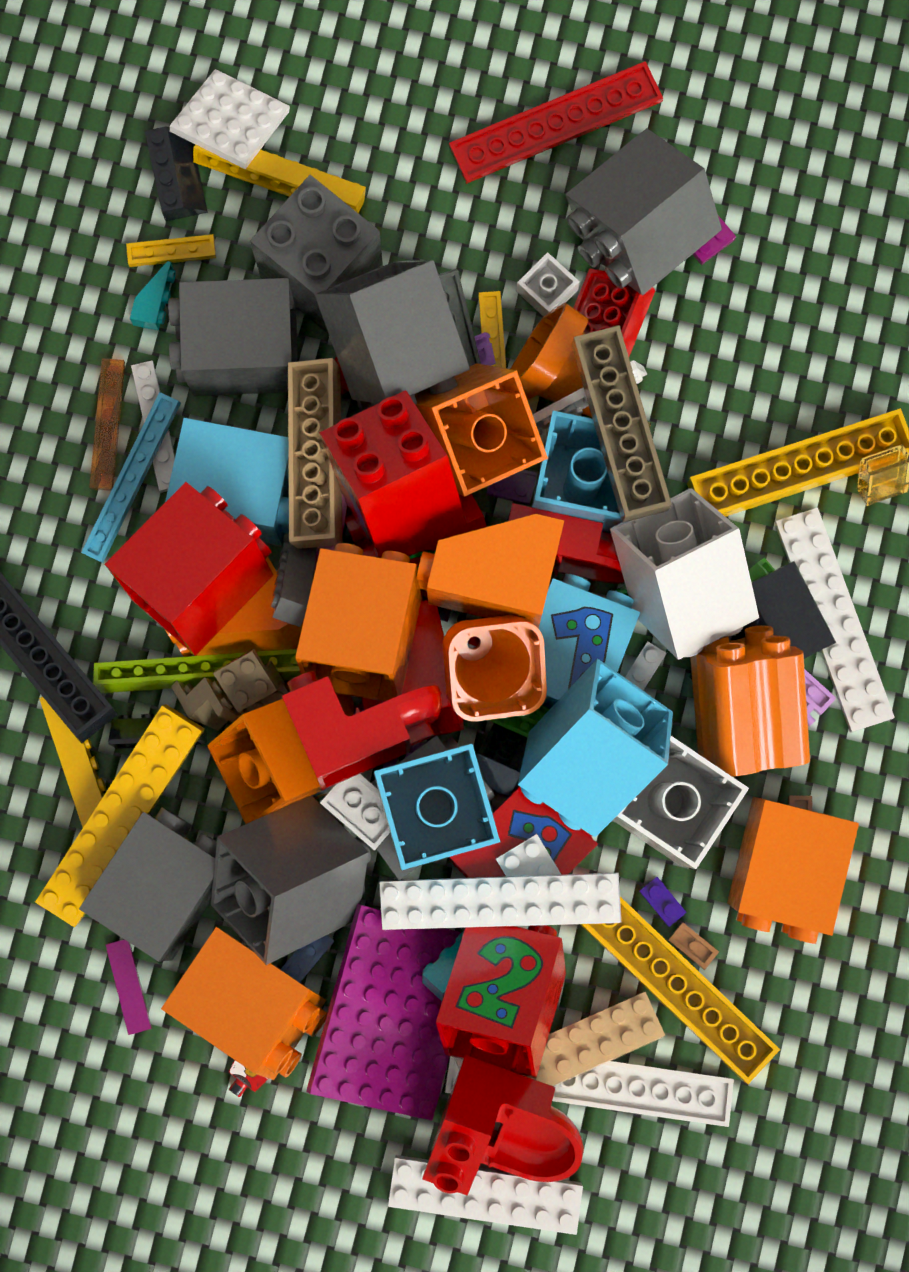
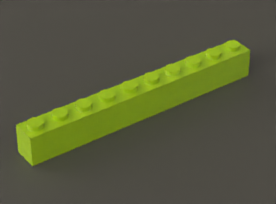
M297 649L257 652L264 665L270 661L273 662L284 681H289L302 675L295 658ZM245 653L94 663L93 684L101 693L171 689V686L177 680L184 684L189 683L195 687L204 677L212 681L217 680L213 674L215 670Z

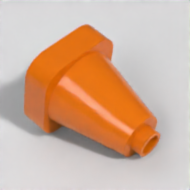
M563 303L539 321L510 368L517 370L527 400L540 396L552 402H557L583 388L572 349V342L574 337L585 334L583 331L588 323V318L567 303ZM589 406L582 409V414L592 417Z
M517 615L465 620L454 624L446 632L443 640L446 694L449 703L460 717L468 721H483L521 716L533 713L543 704L547 694L544 639L540 630L529 619ZM473 636L480 639L479 644L474 648H469L467 645L469 638Z

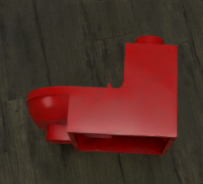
M512 503L508 521L533 514L564 520L552 571L555 577H557L558 573L572 574L583 579L598 582L625 584L612 534L602 532L603 523Z
M314 671L304 673L290 680L287 684L291 692L282 695L322 790L410 753L411 746L435 735L430 724L438 719L442 707V694L439 687L431 685L404 693L362 712L357 707L355 715L347 716L340 705L329 677L318 680Z
M465 1055L444 1109L422 1180L433 1183L442 1192L450 1194L458 1192L468 1196L479 1166L483 1163L488 1165L489 1168L494 1167L532 1181H559L570 1177L579 1169L583 1158L584 1146L581 1135L572 1120L563 1112L551 1106L556 1087ZM495 1122L501 1123L498 1131L494 1130Z

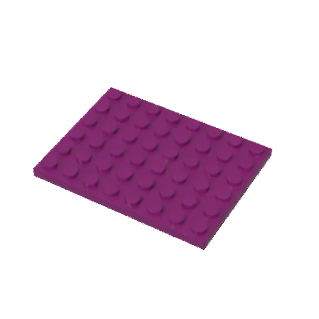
M357 904L308 1082L307 1093L433 1121L450 1056L445 1055L436 1025L442 1001L423 984L422 974L429 963L432 962L434 964L440 958V953L446 947L451 948L456 943V938L461 932L447 928L382 930L381 910Z

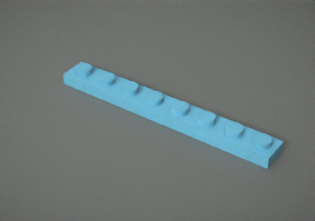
M159 392L81 553L104 563L180 407V401Z

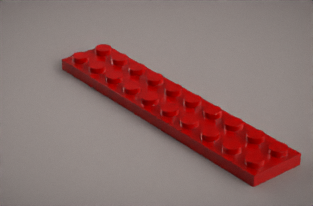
M646 61L454 140L449 143V148L467 184L663 102V96Z

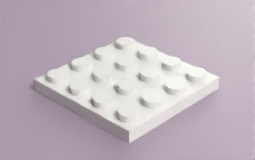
M215 69L171 123L170 132L246 169L289 113L290 106Z

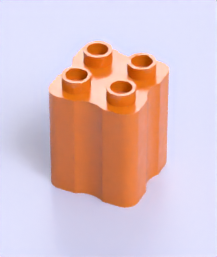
M752 626L745 629V638L729 641V636H724L704 646L700 653L690 657L697 748L700 756L732 777L753 774L767 769L800 766L810 762L803 651L799 648L790 646L789 637L773 635V628L770 626Z

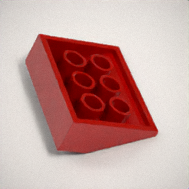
M589 268L574 305L575 310L588 318V323L583 332L587 334L620 326L628 356H630L656 290L652 287L644 295H641L628 284L620 289L609 279L606 271Z

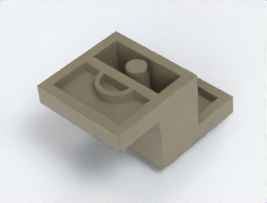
M255 649L250 650L213 673L237 712L245 708L250 712L283 699L282 695L291 692L273 662L270 661L264 665Z
M204 677L195 687L189 683L184 684L177 680L171 686L188 718L217 731L228 721L234 722L242 714L248 712L246 708L237 712L217 680L212 681Z

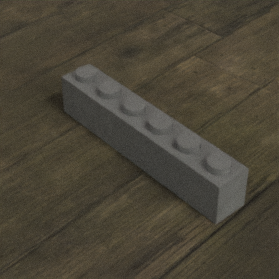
M284 542L276 573L277 578L274 584L276 586L272 595L274 597L270 606L274 608L273 618L298 627L301 626L312 587L317 547L297 549L290 542Z

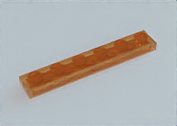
M102 359L89 486L93 490L111 491L114 486L125 372L124 360Z

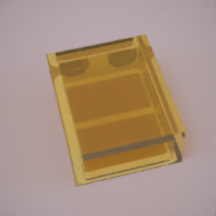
M903 444L860 459L857 490L866 506L908 492L909 455Z

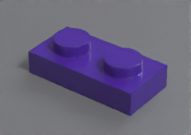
M655 877L639 890L641 895L668 927L687 913L658 877Z

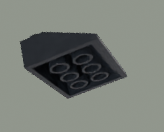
M795 561L751 581L759 618L745 625V629L752 626L772 627L773 635L789 637L790 646H795L802 650L804 659L836 643Z

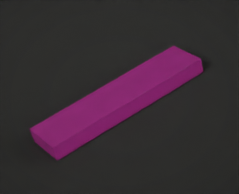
M124 939L106 944L128 1035L152 1029L131 943Z

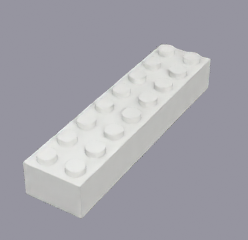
M401 1155L395 1156L388 1207L577 1235L583 1190L581 1182L568 1180L538 1182L505 1171L479 1167L468 1196L458 1192L450 1194L440 1191L433 1183L422 1180L428 1162L427 1159Z

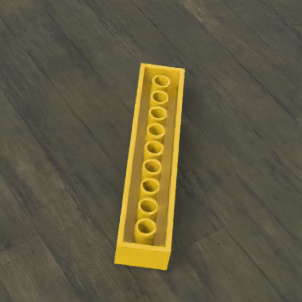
M900 408L689 478L687 485L689 489L692 488L725 517L858 474L860 473L862 459L898 446L901 447L900 459L909 457V429ZM898 449L864 460L863 471L895 461Z
M164 704L161 706L35 903L73 927L80 923L85 915L84 912L79 910L80 906L143 812L148 814L152 812L203 733V727L169 705Z
M621 897V923L580 924L745 1083L749 1084L780 1050Z

